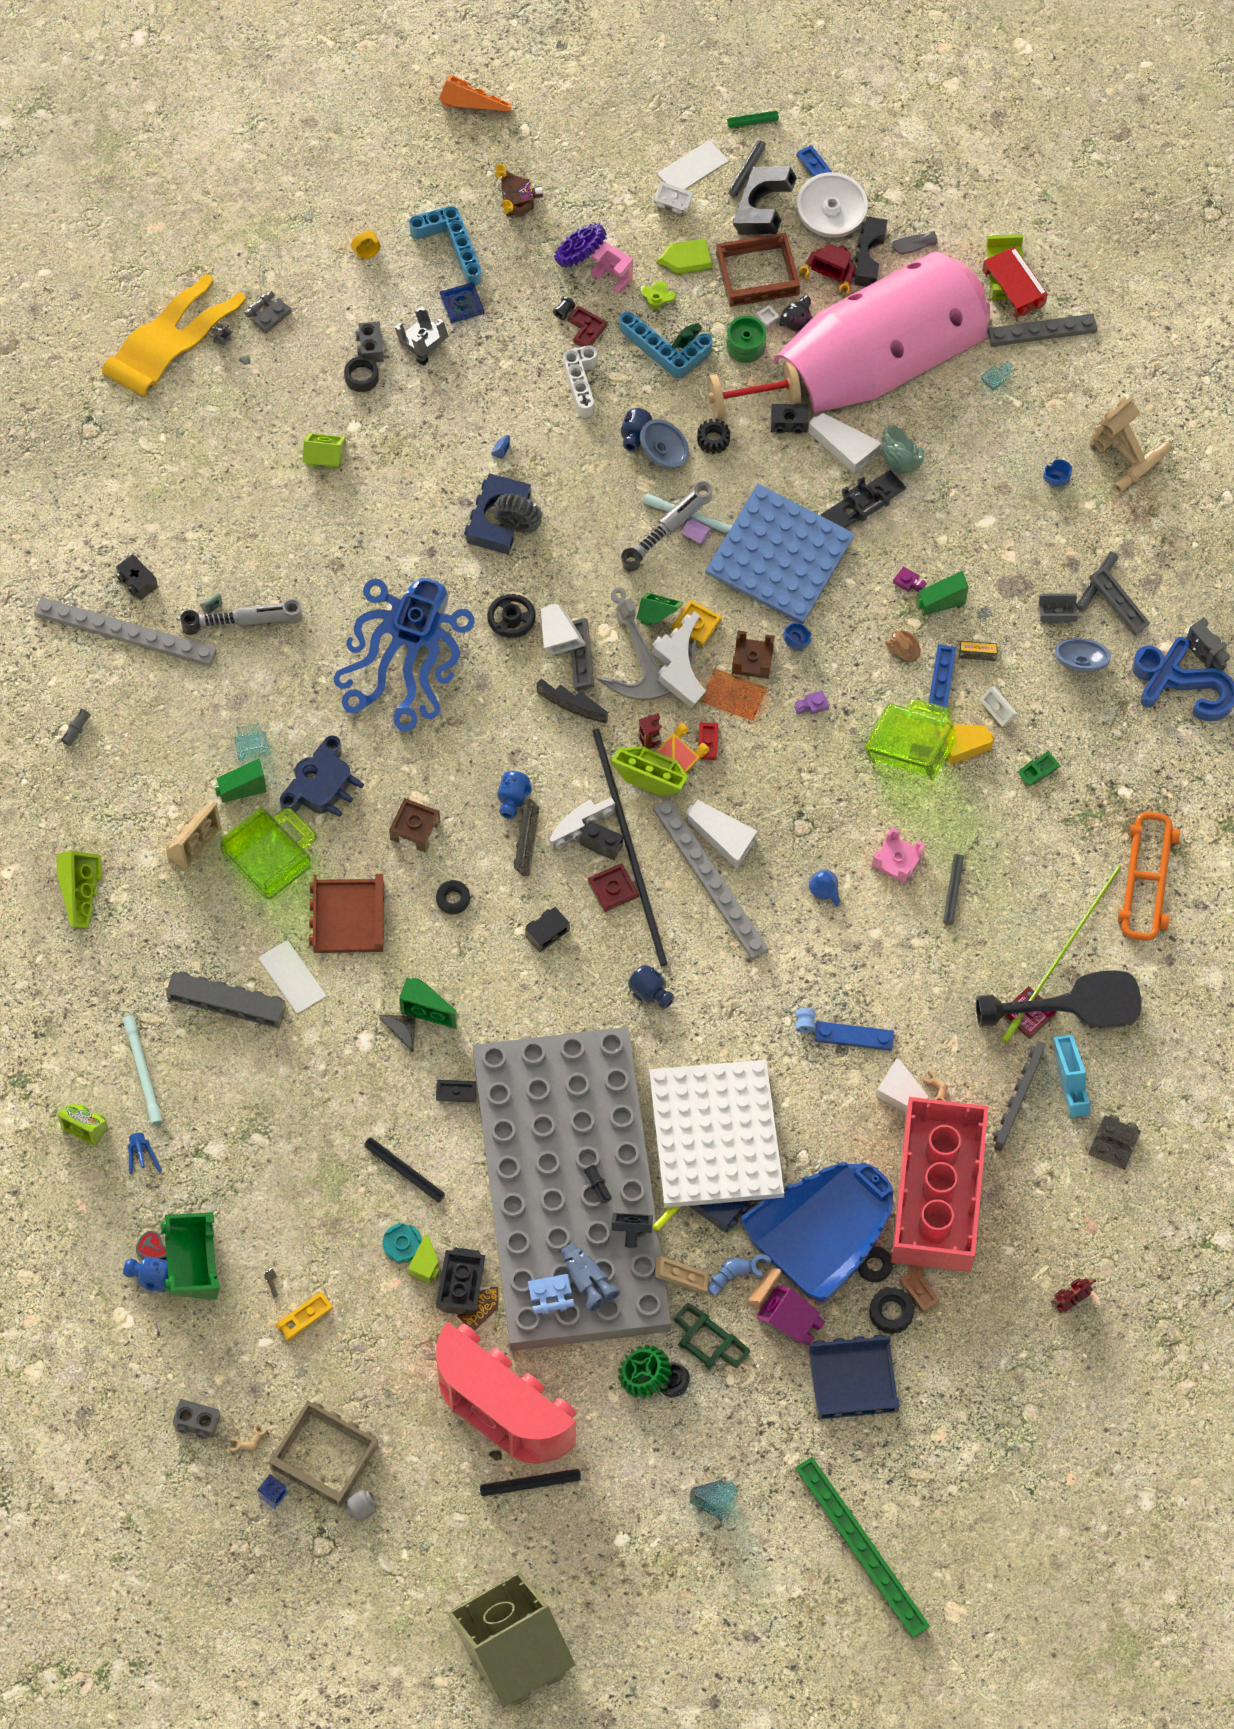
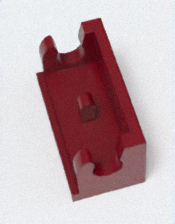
M659 713L639 719L638 737L642 746L648 749L655 748L661 744V740L652 742V737L658 736L660 734L659 730L662 728V725H659Z

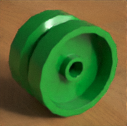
M752 316L735 318L727 329V352L733 359L742 363L758 360L763 355L766 347V328L763 322Z

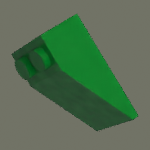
M406 978L399 998L401 1014L457 1029V1011L422 980Z

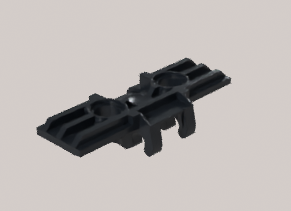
M891 470L868 484L865 483V477L861 476L858 478V485L850 491L848 486L842 488L844 500L823 512L821 516L843 528H846L855 521L861 520L864 522L868 516L880 508L889 506V500L904 491L906 486ZM872 502H876L875 504L871 505L870 507L862 511L863 508L867 507ZM852 508L854 511L851 514H846L844 509Z

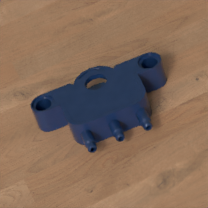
M330 735L326 737L314 752L313 757L304 758L297 763L295 767L296 779H293L280 796V808L283 814L287 816L294 815L301 805H304L316 813L330 812L340 817L342 811L336 808L334 804L339 798L349 803L353 801V797L345 792L350 783L359 788L364 787L363 782L351 775L349 765L339 759L341 755V742L337 736ZM336 746V748L330 749L329 747ZM308 773L316 774V776L312 778L305 777V775H307ZM287 802L293 803L292 805H289V806L285 805V803H287Z

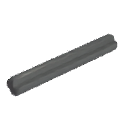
M758 140L728 189L729 195L736 197L765 149L766 143L764 141Z
M1110 551L1099 569L1105 566L1110 572L1118 559L1117 553ZM1091 581L1076 603L1078 610L1085 611L1098 591Z
M955 854L953 857L943 923L948 925L953 924L964 860L962 854Z

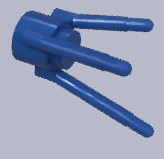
M134 1133L130 1135V1144L127 1145L129 1151V1174L133 1173V1151L138 1153L141 1168H145L142 1154L146 1150L145 1148H147L156 1168L161 1172L162 1169L150 1147L149 1140H145L144 1134Z

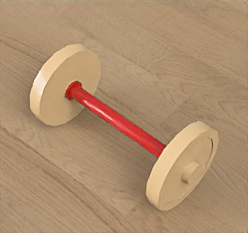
M785 361L783 365L784 381L722 392L721 384L716 374L708 375V400L715 419L720 420L725 417L724 399L786 388L790 404H801V384L796 367L790 362Z

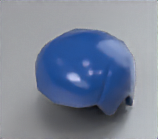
M1055 459L1050 466L1046 465L1043 478L1054 487L1064 486L1070 481L1072 466L1065 460Z
M791 623L785 628L783 638L787 646L794 650H801L811 642L812 633L801 623Z

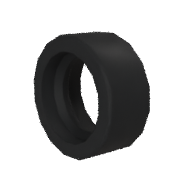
M358 356L347 362L344 369V377L350 389L356 392H366L373 389L378 383L379 371L373 359L366 356ZM365 367L372 371V376L367 380L357 381L351 377V372L356 368Z

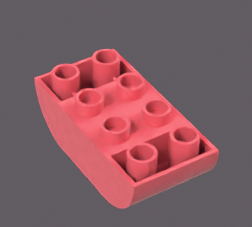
M447 1322L438 1337L436 1360L439 1388L450 1409L517 1460L535 1464L547 1463L569 1453L576 1446L577 1425L573 1418L577 1413L574 1408L561 1398H557L552 1403L541 1394L544 1386L529 1373H525L522 1378L517 1376L509 1369L512 1366V1361L500 1350L494 1348L488 1353L477 1345L481 1338L468 1325L461 1324L457 1329Z

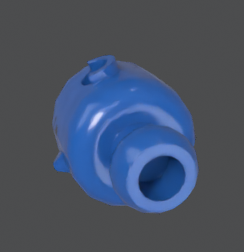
M508 771L503 774L497 792L499 801L503 803L499 809L502 817L507 819L514 818L517 814L516 807H521L526 803L528 795L532 792L531 781L526 774L519 771Z
M151 1256L143 1258L141 1263L134 1259L126 1260L123 1274L126 1277H137L138 1284L148 1291L166 1292L165 1279H168L167 1260Z

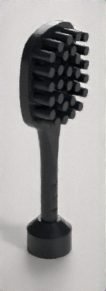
M1117 970L1099 971L1078 978L1070 992L1052 998L1002 1003L993 994L976 996V1015L979 1027L994 1026L1003 1015L1039 1011L1073 1013L1080 1020L1081 1024H1086L1091 1029L1094 1027H1122L1133 1024L1139 1018L1141 1013V995L1138 984L1130 973Z

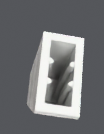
M550 604L548 607L541 608L543 644L546 651L551 655L586 646L575 625L560 605Z
M896 1059L879 1086L876 1095L877 1098L905 1113L909 1097L928 1099V1095L899 1059Z

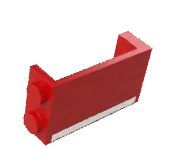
M1015 246L984 260L982 271L986 276L992 274L1015 307V318L1025 316L1030 311L1036 308L1040 309L1046 304L1048 293Z

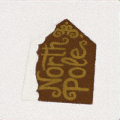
M498 1287L480 1288L476 1314L455 1315L475 1331L498 1309Z

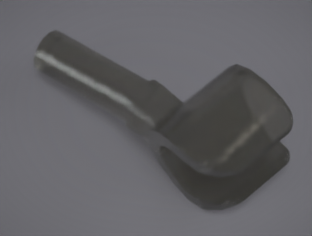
M273 1268L264 1273V1278L270 1286L273 1298H276L278 1294L272 1280L276 1279L277 1275Z

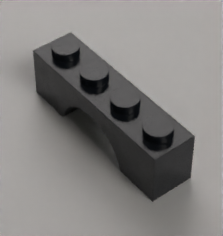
M867 216L866 222L862 223L860 233L863 234V238L859 237L857 248H860V252H856L855 263L858 264L855 267L853 276L855 278L854 285L867 287L877 282L879 263L874 261L868 252L873 247L884 244L887 219Z

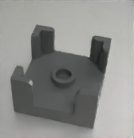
M421 306L415 311L418 320L416 324L405 331L403 324L400 322L395 326V330L400 343L420 357H423L449 336L444 321L438 318V323L435 324L430 320L427 310Z

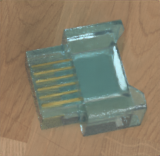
M259 722L257 724L236 727L238 737H235L234 741L239 761H243L247 756L257 754L270 755L267 735L265 731L261 732Z

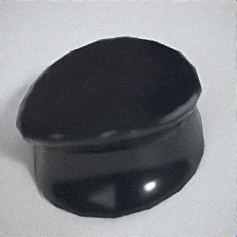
M675 1362L671 1363L672 1368L670 1370L672 1375L668 1376L670 1382L664 1383L665 1389H659L661 1393L670 1398L683 1394L688 1388L690 1381L688 1370Z

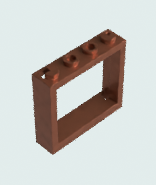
M786 232L716 244V256L729 307L799 295L800 283ZM776 248L782 249L790 281L732 291L724 257Z

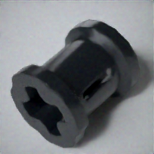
M563 296L558 307L553 309V314L560 320H565L569 311L574 309L576 304L571 298Z

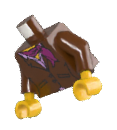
M498 164L495 167V170H497L494 173L495 177L500 178L502 176L501 190L503 203L500 206L504 207L503 213L506 216L517 215L521 217L534 208V199L543 198L542 187L531 188L530 179L522 178L506 171V167L503 164Z

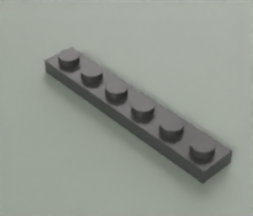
M1093 313L988 328V335L991 347L1095 333L1098 328Z
M1038 1041L1037 1046H1032L1028 1056L1031 1058L1030 1063H1025L1021 1073L1024 1074L1022 1080L1018 1079L1014 1089L1017 1091L1016 1096H1011L1007 1105L1010 1110L1008 1114L1004 1113L1001 1119L1002 1129L1001 1131L997 1130L994 1135L993 1141L996 1142L994 1149L1002 1152L1046 1046L1043 1042Z

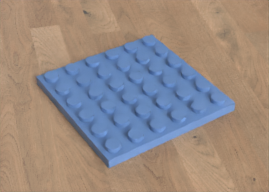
M757 484L705 570V574L803 624L852 542L855 533Z

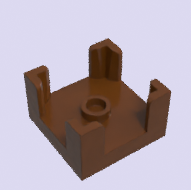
M738 631L732 663V674L769 679L775 636L765 635V641L746 639L747 632Z
M404 798L389 829L390 840L399 843V837L415 842L417 850L426 852L429 846V836L433 828H437L440 823V811Z

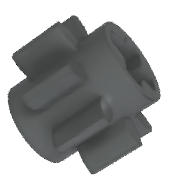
M217 322L216 326L210 327L211 334L209 336L214 338L213 343L225 345L226 341H231L230 337L233 331L228 329V324L224 323L222 325V323Z

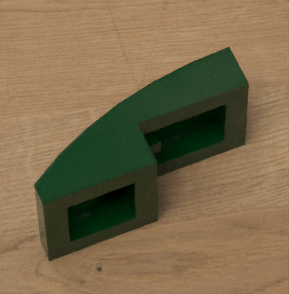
M695 323L685 327L671 347L676 349L687 346L689 341L697 337L702 329L701 325Z

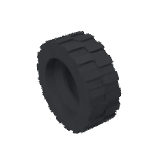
M886 1287L883 1290H879L873 1296L870 1303L869 1317L872 1320V1324L876 1326V1329L883 1331V1333L894 1334L906 1330L908 1325L911 1324L914 1315L913 1300L910 1298V1295L902 1289H897V1287ZM894 1301L900 1305L902 1309L900 1317L894 1320L884 1317L882 1307L886 1302Z

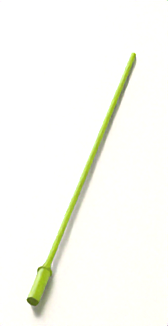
M1117 866L1029 1001L1035 999L1121 869L1120 866ZM1020 1013L1017 1018L1012 1020V1023L1001 1038L1003 1043L1007 1044L1016 1029L1021 1025V1018L1025 1013Z

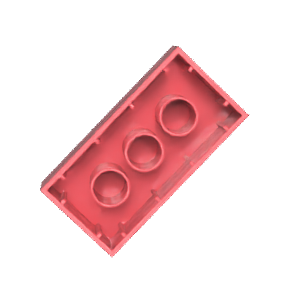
M909 1097L905 1114L891 1263L971 1272L976 1251L989 1106Z

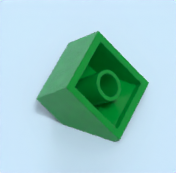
M647 592L641 598L636 619L641 620L640 623L644 625L655 624L676 612L683 605V602Z

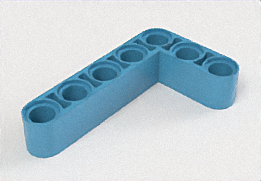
M448 206L411 217L409 228L410 235L413 238L420 239L446 231L466 283L470 286H477L481 283V267L459 210L456 207Z
M627 311L620 315L619 329L621 333L675 378L686 376L712 352L713 340L707 333L698 335L679 352L673 349L667 341L632 312Z

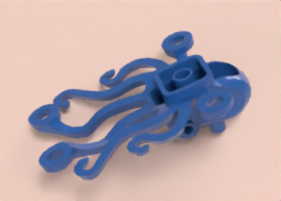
M420 578L411 583L406 594L400 600L388 594L387 586L382 580L372 579L364 586V596L372 603H390L392 610H373L362 614L356 619L354 634L359 641V645L353 647V638L349 637L347 639V648L353 653L360 652L365 647V639L362 633L363 623L378 618H383V622L372 634L367 656L354 664L339 669L334 675V684L340 689L351 687L353 681L349 679L347 682L342 683L339 679L340 676L371 664L379 652L380 638L385 633L391 634L393 639L381 659L378 669V685L371 695L366 696L357 689L349 690L343 695L342 705L349 713H359L374 702L385 689L386 672L390 661L396 651L402 645L407 644L408 651L403 665L407 696L394 713V724L401 731H411L417 723V714L409 706L416 695V683L412 668L418 650L425 646L429 649V655L420 669L419 681L425 694L434 706V711L428 713L425 705H421L419 709L423 717L433 719L440 713V704L429 685L428 673L438 657V640L442 639L452 653L450 660L440 665L435 671V677L439 683L445 684L453 679V672H450L446 678L441 676V672L456 665L460 657L458 644L439 625L443 622L449 623L458 633H466L473 629L475 618L468 609L456 610L452 615L444 614L449 595L446 587L438 581ZM373 586L380 587L381 593L379 596L373 597L370 594ZM460 616L468 618L469 621L466 626H458L457 619ZM356 696L359 699V704L355 707L349 706L348 700L350 697ZM403 714H408L412 718L408 725H403L400 722Z

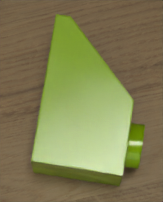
M425 1234L408 1267V1274L431 1285L433 1279L436 1280L441 1269L439 1268L438 1258L429 1235Z

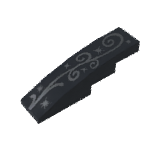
M542 678L537 682V693L557 706L587 719L602 723L608 722V712L583 692L579 691L574 695L561 684L555 689Z

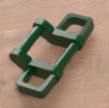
M687 1303L676 1314L674 1319L675 1323L686 1331L678 1346L689 1351L703 1362L709 1370L715 1366L720 1358L732 1367L738 1368L749 1356L750 1349L738 1340L736 1336L728 1334L709 1319L710 1316ZM686 1311L699 1318L692 1326L688 1325L681 1318ZM704 1325L724 1340L710 1358L690 1343L693 1336ZM732 1344L744 1353L738 1360L725 1353Z

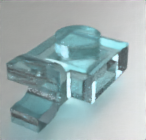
M1006 361L999 369L994 365L981 375V380L994 391L1007 381L1006 376L1012 373L1011 368L1013 365L1009 361Z

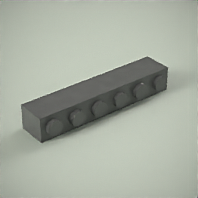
M173 971L166 990L168 1000L278 1029L286 1010L285 1000L279 996H266L260 991H247L241 986L232 987L221 981L212 982L205 977H193L182 971L179 973Z

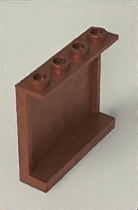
M375 874V879L317 880V875H314L313 882H310V893H313V899H310V911H313V917H309V927L313 928V934H309V946H313L314 953L383 952V874Z

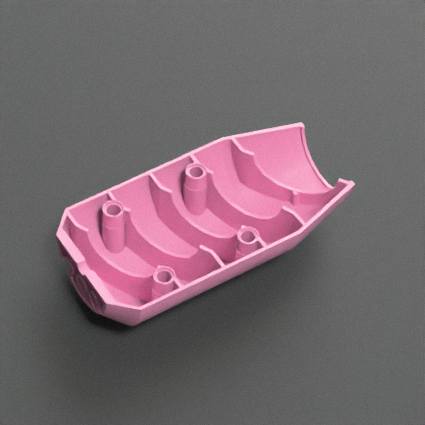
M931 252L817 313L775 356L773 362L776 365L780 359H784L796 367L808 389L813 413L874 400L985 340L991 316L990 304L985 299V290L980 280L966 264L945 254Z

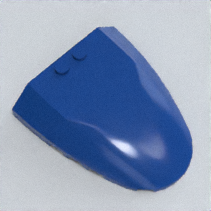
M842 1162L821 1169L819 1173L810 1177L805 1176L801 1181L793 1185H787L784 1189V1198L764 1199L741 1217L740 1223L752 1244L762 1254L769 1256L772 1260L771 1263L780 1269L809 1299L826 1303L852 1277L877 1242L892 1212L893 1189L887 1177L874 1166L863 1162L860 1164Z

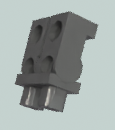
M1203 617L1189 628L1186 637L1189 641L1188 648L1201 662L1205 663L1204 666L1207 669L1213 667L1223 671L1227 668L1228 664L1226 662L1231 657L1226 651L1227 644L1225 641L1221 642L1220 637L1214 635L1207 628L1209 622Z

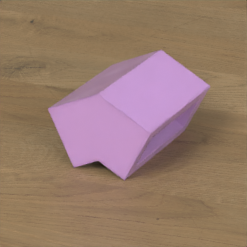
M691 518L685 524L681 534L703 545L709 536L711 528Z

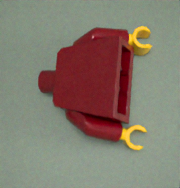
M828 244L824 248L815 249L805 262L806 266L799 268V277L802 273H806L804 279L808 280L810 277L809 269L811 268V270L838 282L844 281V284L840 285L838 293L840 295L841 290L845 289L847 297L850 291L849 283L851 284L855 273L853 260L850 259L851 253L843 245L837 247Z

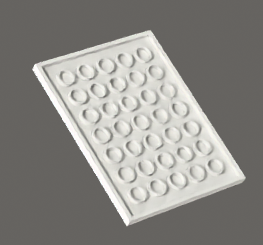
M766 1060L649 1069L664 1208L784 1198Z

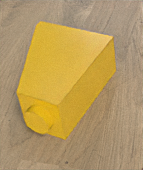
M936 725L935 735L950 765L992 750L994 736L991 731L988 732L986 726Z

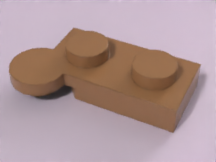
M910 1265L908 1274L902 1277L899 1282L923 1314L938 1305L940 1300L924 1278H921L924 1273L923 1267Z

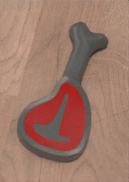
M155 1231L145 1232L137 1242V1255L142 1259L151 1256L166 1260V1247L163 1245L160 1235Z

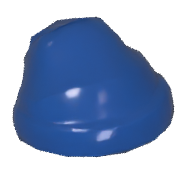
M829 870L816 872L809 881L810 892L819 899L831 898L833 904L839 907L838 878Z

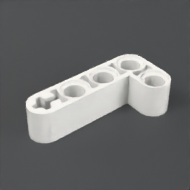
M593 346L571 349L563 355V368L577 413L583 418L591 417L594 412V401L584 371L594 368L597 364V350Z

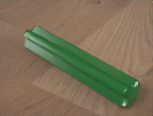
M774 110L727 118V124L729 128L772 122L777 121L779 115Z

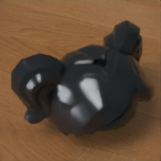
M804 295L800 298L799 302L789 304L781 313L779 326L786 325L793 331H801L813 318L809 310L811 304L810 297Z

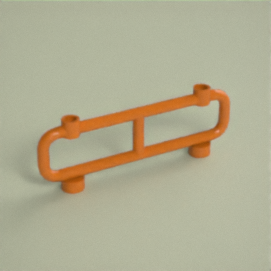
M1155 812L1141 813L1136 818L1135 825L1130 826L1129 836H1133L1124 907L1123 910H1119L1118 921L1121 922V929L1124 935L1131 939L1150 941L1158 935L1160 929L1168 930L1170 915L1162 914L1170 846L1171 844H1179L1181 830L1173 829L1171 819L1165 814ZM1146 819L1162 821L1165 824L1159 874L1136 870L1142 823ZM1135 878L1158 881L1153 925L1149 933L1134 932L1129 929Z

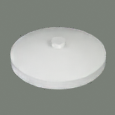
M834 172L818 174L806 181L799 191L797 198L798 216L805 227L817 235L829 238L849 235L856 231L866 218L868 208L866 193L857 181L847 175Z

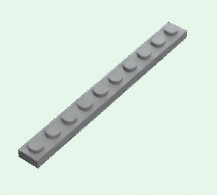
M43 597L40 598L34 612L36 617L209 667L217 652L216 647Z
M670 798L655 805L653 811L751 960L767 953L769 948Z

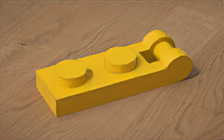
M319 1292L281 1319L275 1326L285 1334L284 1338L289 1342L300 1332L333 1310V1306L324 1294ZM291 1322L295 1325L292 1329L288 1326Z

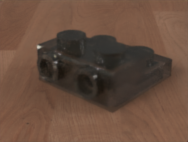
M1104 1115L1088 1155L1125 1170L1141 1130L1134 1123L1128 1122L1124 1124L1120 1122V1119L1115 1115H1109V1117Z

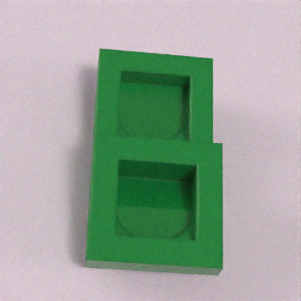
M1047 751L1034 762L1031 760L1017 772L1027 785L1031 786L1061 766L1052 754Z

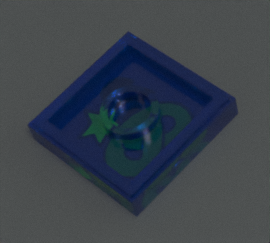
M473 282L439 292L451 324L485 314Z

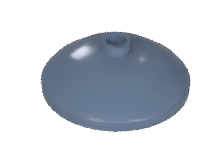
M659 419L651 420L643 426L640 432L641 445L646 455L654 463L665 468L674 469L682 466L687 461L689 446L686 438L677 427Z
M1083 638L1063 640L1056 645L1054 652L1060 664L1080 673L1099 671L1108 666L1111 659L1110 651L1104 645Z

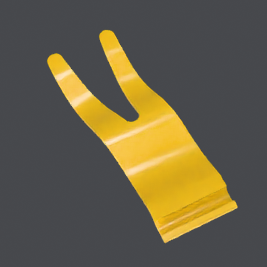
M203 275L195 285L178 294L157 318L134 330L124 341L116 356H111L106 360L102 368V374L145 398L148 387H154L170 362L179 354L196 346L209 333L210 327H214L222 318L235 312L244 303L245 295L241 292L236 293L226 302L208 308L199 314L188 326L179 330L175 326L187 308L195 299L203 295L213 282L211 275Z

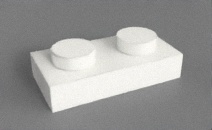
M994 686L990 687L979 699L1002 727H1006L1017 715V712Z

